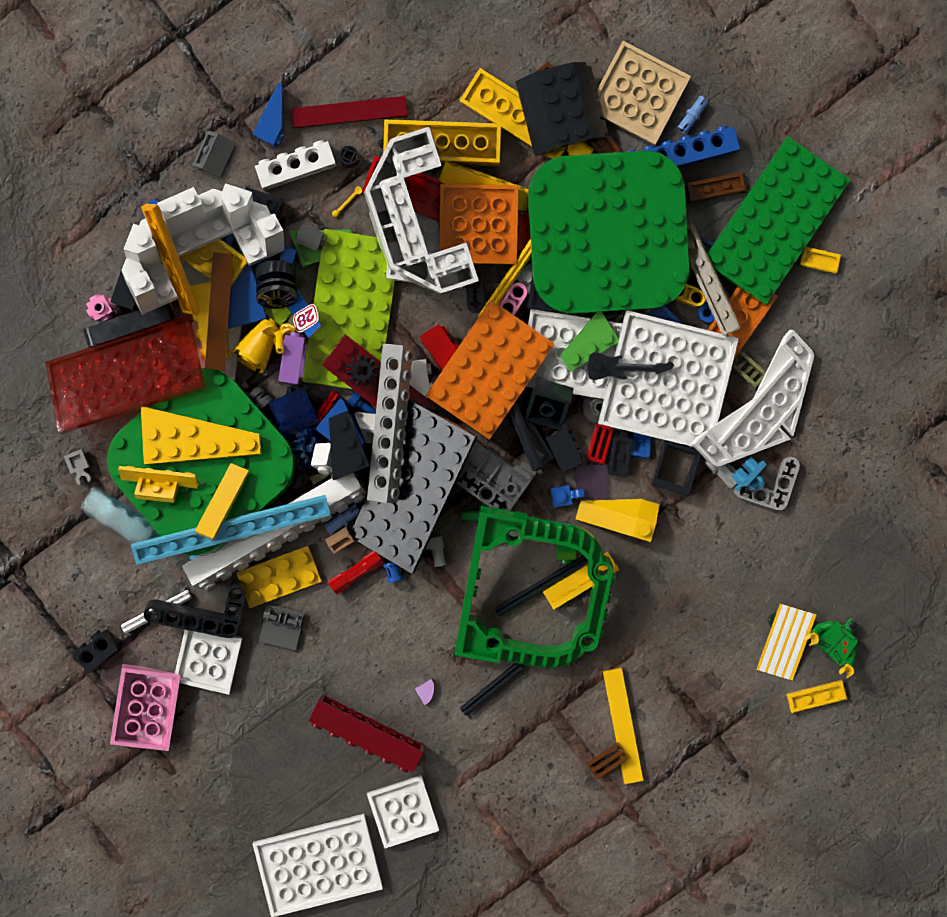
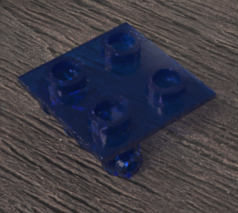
M304 387L268 402L278 423V429L284 437L319 423Z

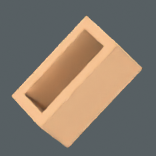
M347 526L325 539L333 554L354 542Z

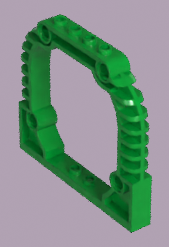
M481 506L454 655L500 663V660L532 667L555 669L569 665L580 658L585 651L591 652L595 650L598 646L599 638H603L605 627L602 626L603 620H607L608 609H606V604L611 602L612 591H609L610 585H614L616 574L613 573L611 559L604 556L603 549L596 538L582 527L528 517L525 513ZM511 531H517L519 535L511 536L509 533ZM523 539L567 546L583 554L588 559V576L593 585L586 619L575 627L572 639L560 645H539L504 638L500 629H487L477 615H471L472 598H476L478 586H475L476 579L480 580L482 568H478L481 550L490 551L504 542L511 546H517L522 543ZM602 565H605V566L608 567V568H607L606 570H604V571H601V570L598 569V568H599L600 566H602ZM585 637L593 638L591 641L584 640ZM495 638L498 642H491L490 639Z

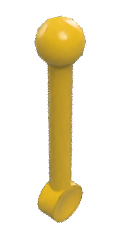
M356 187L355 192L340 206V208L332 212V216L334 218L339 217L340 212L357 195L361 194L362 188Z

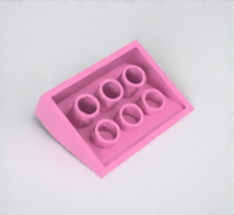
M122 664L110 744L169 751L181 674Z

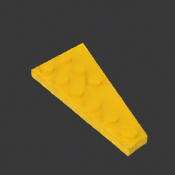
M141 406L145 465L262 455L260 434Z

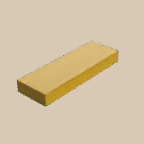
M842 680L786 694L791 713L847 700Z

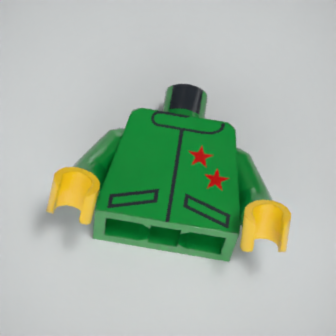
M849 618L843 626L837 621L818 623L810 634L804 636L805 640L811 639L809 646L816 644L834 662L844 666L839 670L840 674L846 671V678L854 674L853 665L856 659L858 640L852 635V632L859 626L855 621Z

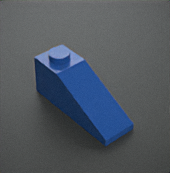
M279 82L252 134L256 139L276 148L277 144L280 145L285 136L283 134L284 87Z

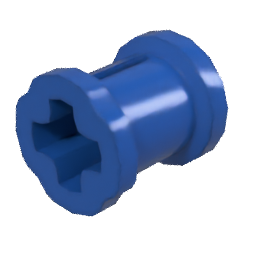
M393 562L383 564L387 571L388 583L404 579L398 565Z

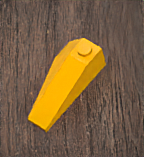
M644 499L580 501L575 519L651 542L657 522L659 504Z

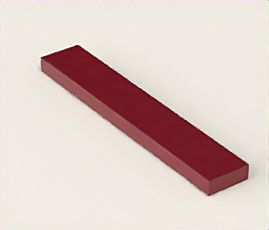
M405 96L291 108L293 129L407 116Z

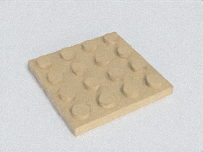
M622 41L597 89L599 98L596 101L601 102L604 117L601 118L655 146L691 76Z

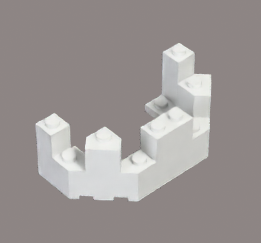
M426 127L390 139L364 191V195L388 268L413 283L440 294L479 280L467 243L428 255L404 181L406 177L442 166L430 128Z
M225 183L223 191L211 189L197 195L193 187L157 203L179 257L232 233L249 266L285 251L283 229L275 214L271 215L267 206L253 202L252 192ZM145 218L141 220L140 225L133 224L124 246L126 260L122 268L124 279L142 315L178 299L162 266L163 261Z

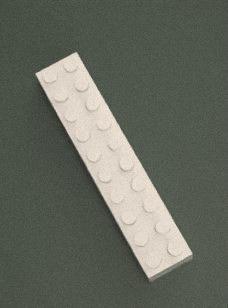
M354 472L336 480L331 478L289 504L326 495L330 514L332 515L337 511L338 513L348 509V505L353 502L358 503L362 501L368 492L357 473ZM329 515L229 541L220 550L206 556H198L182 565L192 586L202 590H209L219 580L222 579L224 581L230 578L236 570L246 569L249 566L248 563L263 559L266 556L265 553L280 549L282 547L281 544L284 542H291L299 537L298 534L301 532L311 531L315 528V524L320 521L322 523L326 522L332 516Z

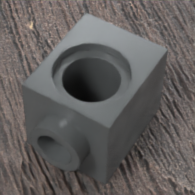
M302 224L295 242L318 251L319 248L323 249L327 238L323 237L324 232Z

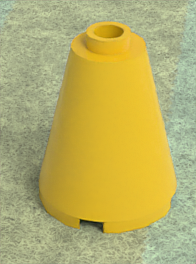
M271 318L263 319L231 350V355H238L237 360L254 371L257 368L261 369L259 373H264L274 347L273 338L275 335H266L262 332V329L271 324L277 326L278 323Z

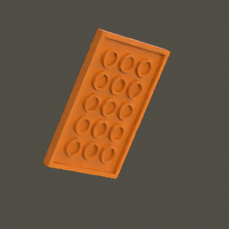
M490 300L425 396L490 440L554 346V343L493 300Z

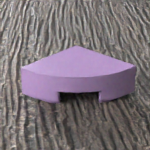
M432 678L415 688L424 705L432 699L434 694Z

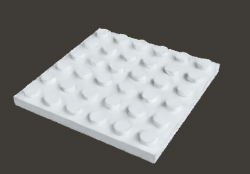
M626 310L615 356H622L619 359V363L655 365L656 363L673 362L674 367L660 374H655V372L621 371V374L627 376V379L610 376L598 424L692 446L691 443L698 435L718 423L739 338L728 335L723 336L720 333Z

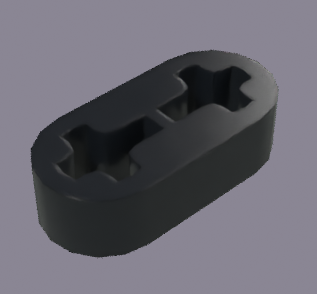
M479 277L477 283L480 284V287H477V293L473 294V288L469 287V284L466 285L467 307L472 313H479L484 308L483 281ZM473 296H477V302L481 303L477 310L470 306V303H473Z

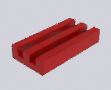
M596 422L586 455L587 460L601 464L605 463L614 427ZM599 427H601L602 431L595 455L591 457ZM606 429L610 431L601 459H598Z

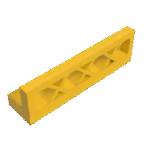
M608 552L604 553V556L609 557L612 561L613 573L617 572L619 568L614 563ZM587 565L543 591L553 610L592 587L593 582L588 576ZM602 565V566H600L598 569L601 570V571H604V570H606L608 567L605 566V565Z

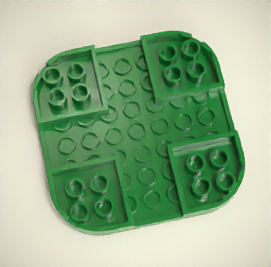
M653 151L570 155L551 159L536 171L528 189L532 276L538 296L550 308L562 313L651 309L664 306L680 295L689 275L684 180L680 170L672 160Z
M205 368L195 369L181 376L146 408L260 434L262 455L145 465L141 412L115 435L107 455L108 470L113 481L160 536L198 526L231 463L249 470V475L225 520L259 512L265 507H269L290 486L294 478L296 462L289 442L265 417L240 386L225 373ZM119 466H132L142 469L170 470L179 473L189 472L197 476L199 485L198 488L179 487L174 503L136 499L134 493L138 482L121 480L118 469ZM228 542L200 548L197 550L185 552L183 554L191 556H206L220 550Z

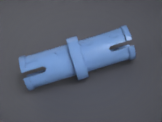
M703 96L698 97L692 108L686 111L687 115L677 126L679 131L684 128L682 133L688 134L693 124L699 121L701 118L700 114L709 104L707 99L703 101Z
M355 503L343 513H338V516L325 524L324 527L332 535L344 525L348 526V522L359 515L360 508Z

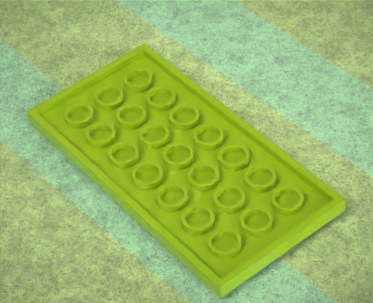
M325 229L323 237L327 239L321 250L314 305L317 308L318 321L321 326L308 338L302 382L352 389L324 368L321 363L344 334L381 362L383 344H386L395 280L386 279L387 262L377 237Z

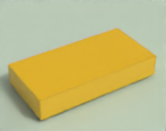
M805 247L801 253L799 266L837 274L841 255Z

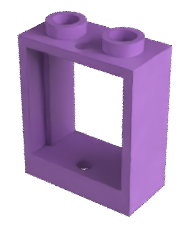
M291 332L290 335H285L279 382L302 385L308 340L301 333Z

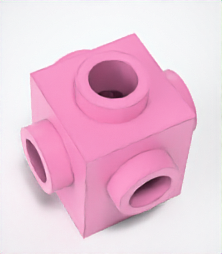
M97 294L90 298V302L86 303L89 308L86 311L92 320L105 322L117 314L115 310L116 305L110 302L111 297ZM102 305V309L98 311L97 307Z

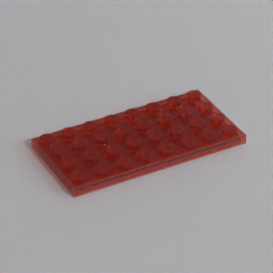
M188 315L45 362L57 430L60 434L206 388L192 322Z

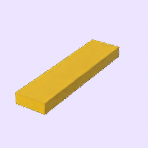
M232 463L230 464L195 530L196 534L214 541L249 475V470Z

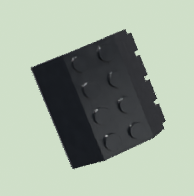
M571 62L540 70L515 81L534 157L551 153L556 148L579 142L601 140L605 137V134H608L605 120L600 119L604 117L601 102L596 101L599 98L596 83H591V80L594 79L592 68L587 66L586 62Z

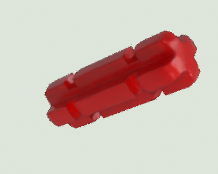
M334 391L330 392L328 400L324 401L318 411V415H315L313 418V423L316 425L321 423L334 407V403H337L339 400V394Z

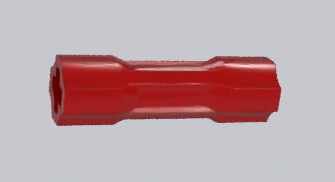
M372 551L364 556L359 563L347 571L339 573L330 579L328 583L335 594L338 595L354 581L366 573L374 571L385 562L380 554Z

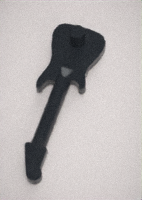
M593 352L588 358L587 374L591 380H599L609 376L627 379V376H623L621 371L655 372V374H660L672 369L674 364L673 362L656 363L655 365L619 363V359L622 358L621 355L609 357L602 353Z

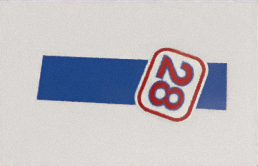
M297 290V301L288 308L294 316L293 322L296 331H304L309 338L321 324L318 321L319 316L316 306L314 304L308 306Z

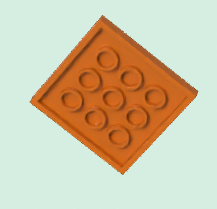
M440 184L439 252L467 243L473 263L517 264L519 185Z

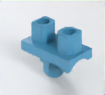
M752 457L748 458L742 464L748 473L739 468L732 475L733 479L738 483L735 489L739 492L744 486L750 484L749 488L751 490H762L765 486L764 476L761 474L758 476V474L767 464L763 460L757 463Z

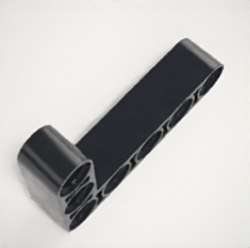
M241 580L231 583L224 613L153 599L146 604L144 618L147 622L224 638H233L238 632L247 586ZM238 589L241 590L242 593L236 594L233 592V590ZM236 607L238 611H231L229 608ZM149 609H155L158 613H151ZM168 613H175L177 616L171 617ZM188 617H194L196 620L190 621ZM207 621H213L215 624L210 625ZM231 624L234 628L229 629L226 625Z

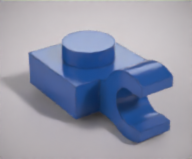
M570 485L550 488L554 507L573 504L572 498L585 496L584 488L571 490Z

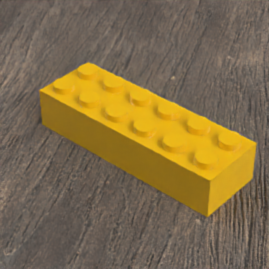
M384 120L383 153L390 139L429 127L441 165L449 161L459 165L499 167L501 124Z

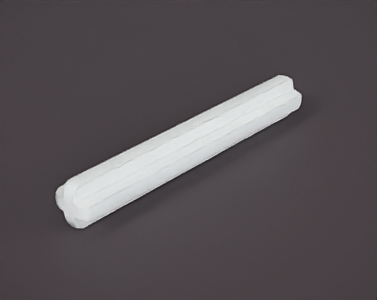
M185 590L166 602L183 604L192 597L190 592ZM155 609L149 610L151 613H158ZM144 613L123 623L121 627L124 633H128L147 623Z

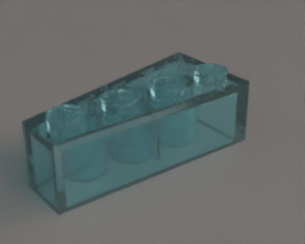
M98 487L91 489L81 505L87 516L97 518L101 521L102 525L112 528L117 534L133 543L156 538L158 534L142 514Z

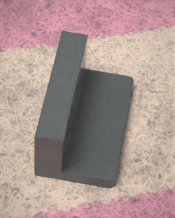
M207 131L192 166L207 171L216 177H221L235 143L219 133Z

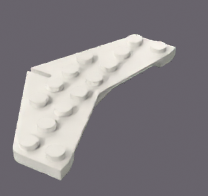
M789 330L783 337L753 400L698 435L691 443L710 464L722 466L790 440L780 426L790 436H794L814 359V353L794 330Z

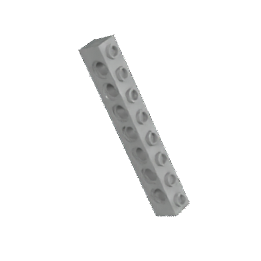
M383 344L367 500L397 503L399 497V481L402 474L401 462L404 455L403 443L406 436L405 423L408 416L407 404L410 397L409 385L412 378L411 366L414 358L412 346Z

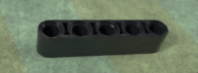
M167 303L143 315L140 310L84 328L83 332L88 348H94L175 320L171 304Z

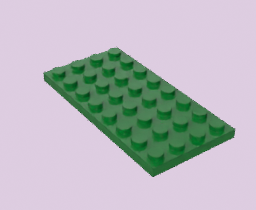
M787 136L709 250L708 256L715 271L765 306L851 179Z

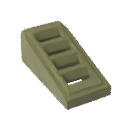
M742 350L734 358L731 367L755 391L758 390L766 373L764 369ZM743 358L744 361L737 367L735 364ZM748 363L750 366L743 372L741 369ZM754 369L755 372L749 377L748 374ZM758 375H760L761 377L756 382H754L753 380Z

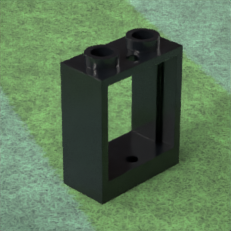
M663 441L650 485L689 496L701 454L692 446L687 445L684 447L676 442ZM667 447L693 455L684 487L658 479Z

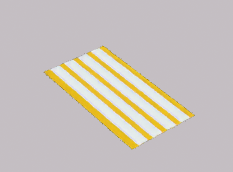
M780 604L756 670L793 681L807 643L804 636L810 634L816 614Z

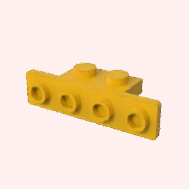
M119 466L118 469L121 480L138 482L134 493L136 499L174 503L179 487L198 488L199 485L197 476L189 472L179 473L170 470L161 471L132 466Z

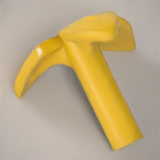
M275 324L265 326L262 332L266 335H275L273 342L276 346V352L281 354L284 352V334L295 332L296 327L291 324H282L280 329H278Z

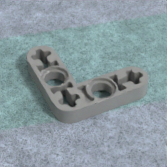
M786 457L782 460L773 489L762 488V491L765 493L763 501H758L755 498L756 492L759 491L756 489L752 491L751 499L748 498L750 496L748 493L739 495L740 491L738 492L735 489L736 485L733 487V493L738 498L771 509L783 510L788 505L800 463L795 457ZM791 460L793 461L792 464L795 465L789 471V474H793L792 478L788 475H782L783 472L787 473L788 466H786V462ZM782 478L789 480V486L786 489H782L779 485ZM750 484L748 486H744L745 489L751 491V489L749 488ZM779 490L781 492H787L786 496L783 494L781 495V501H783V504H779L778 507H776L774 499H778L780 493H776V491Z

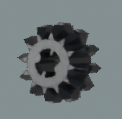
M358 353L357 361L350 357L353 364H345L346 367L351 368V370L345 371L346 375L352 374L348 381L351 382L356 378L355 386H358L361 380L362 386L366 387V379L372 384L373 380L370 376H378V374L372 372V370L378 369L377 365L371 366L375 359L372 358L367 362L368 354H365L362 360L361 354ZM359 365L362 367L366 366V369H364L366 373L364 375L361 373L357 374L356 371H359L357 369Z

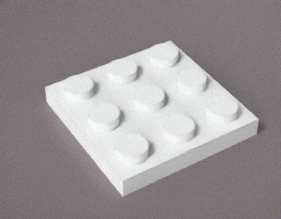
M185 630L175 670L176 674H181L179 683L230 694L243 638L238 636L224 638Z
M422 775L367 792L384 848L439 831Z

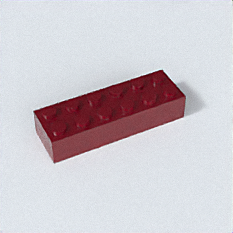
M344 334L321 365L377 408L381 362ZM358 353L361 354L362 360L364 355L368 354L367 362L374 358L375 362L371 366H378V369L372 370L378 376H370L373 380L372 384L366 379V387L362 386L361 380L359 385L355 386L356 378L349 382L348 379L352 374H345V371L351 370L345 364H353L350 357L357 361ZM359 365L357 367L359 370L356 371L357 374L361 373L364 375L366 373L364 370L366 366L362 367ZM409 385L410 397L408 403L410 400H414L432 411L437 408V405Z
M323 694L308 720L314 728L319 730L323 728L329 731L328 734L332 737H341L346 740L347 744L353 747L358 745L364 748L363 751L371 756L376 754L381 757L383 762L387 764L394 763L398 765V769L405 773L409 771L414 772L424 751V744Z

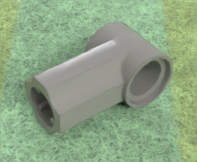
M707 460L704 461L706 467L713 474H717L730 489L737 484L732 477L736 470L729 463L715 466Z

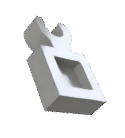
M84 449L64 456L70 473L77 474L76 482L78 485L83 484L81 481L82 476H86L88 482L92 481L91 474L85 470L90 465Z

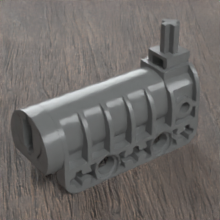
M476 440L459 479L463 476L464 471H466L468 474L465 477L468 479L475 478L474 483L478 486L480 483L484 485L479 488L478 493H475L474 491L477 489L472 485L467 487L468 482L463 479L462 482L457 481V484L489 507L497 509L499 504L495 501L493 504L490 502L498 494L497 499L500 502L506 500L505 504L507 507H502L501 509L510 511L537 471L531 469L528 459L526 462L522 461L519 467L516 464L512 465L483 443ZM536 450L540 460H542L544 455ZM488 488L492 491L490 498L485 499L481 496L483 489Z

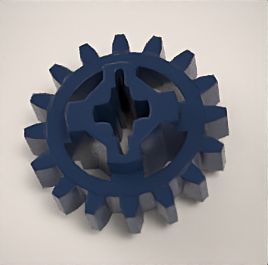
M307 428L300 430V434H296L298 440L293 442L296 445V448H293V451L296 452L295 459L299 458L298 464L303 465V469L316 470V468L311 466L315 444L326 443V440H322L323 434H318L317 429Z

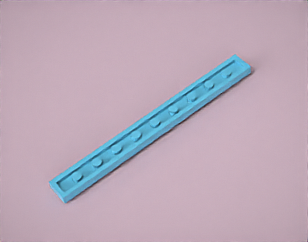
M326 495L224 520L214 541L196 534V528L133 543L131 548L136 565L322 518L331 514Z

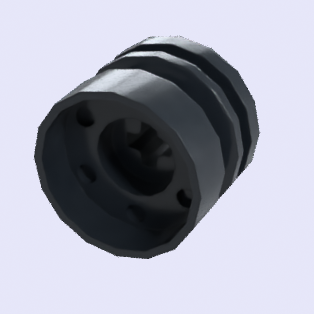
M272 260L263 262L256 267V301L259 305L269 309H281L296 303L297 287L295 285L296 269L294 265L286 261Z

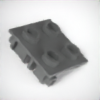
M267 604L263 615L264 620L259 642L296 650L304 613Z

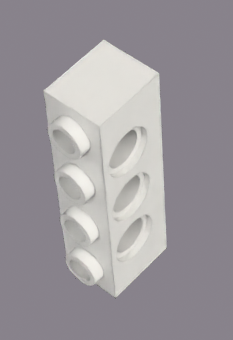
M324 140L313 143V146L306 148V146L299 147L291 154H279L276 159L271 161L269 159L261 160L258 162L259 165L255 166L264 191L337 167L329 142H324ZM317 154L319 156L318 160L314 163L310 162L309 156ZM299 160L300 166L296 169L291 168V162ZM276 166L282 167V172L279 175L272 173L273 168Z

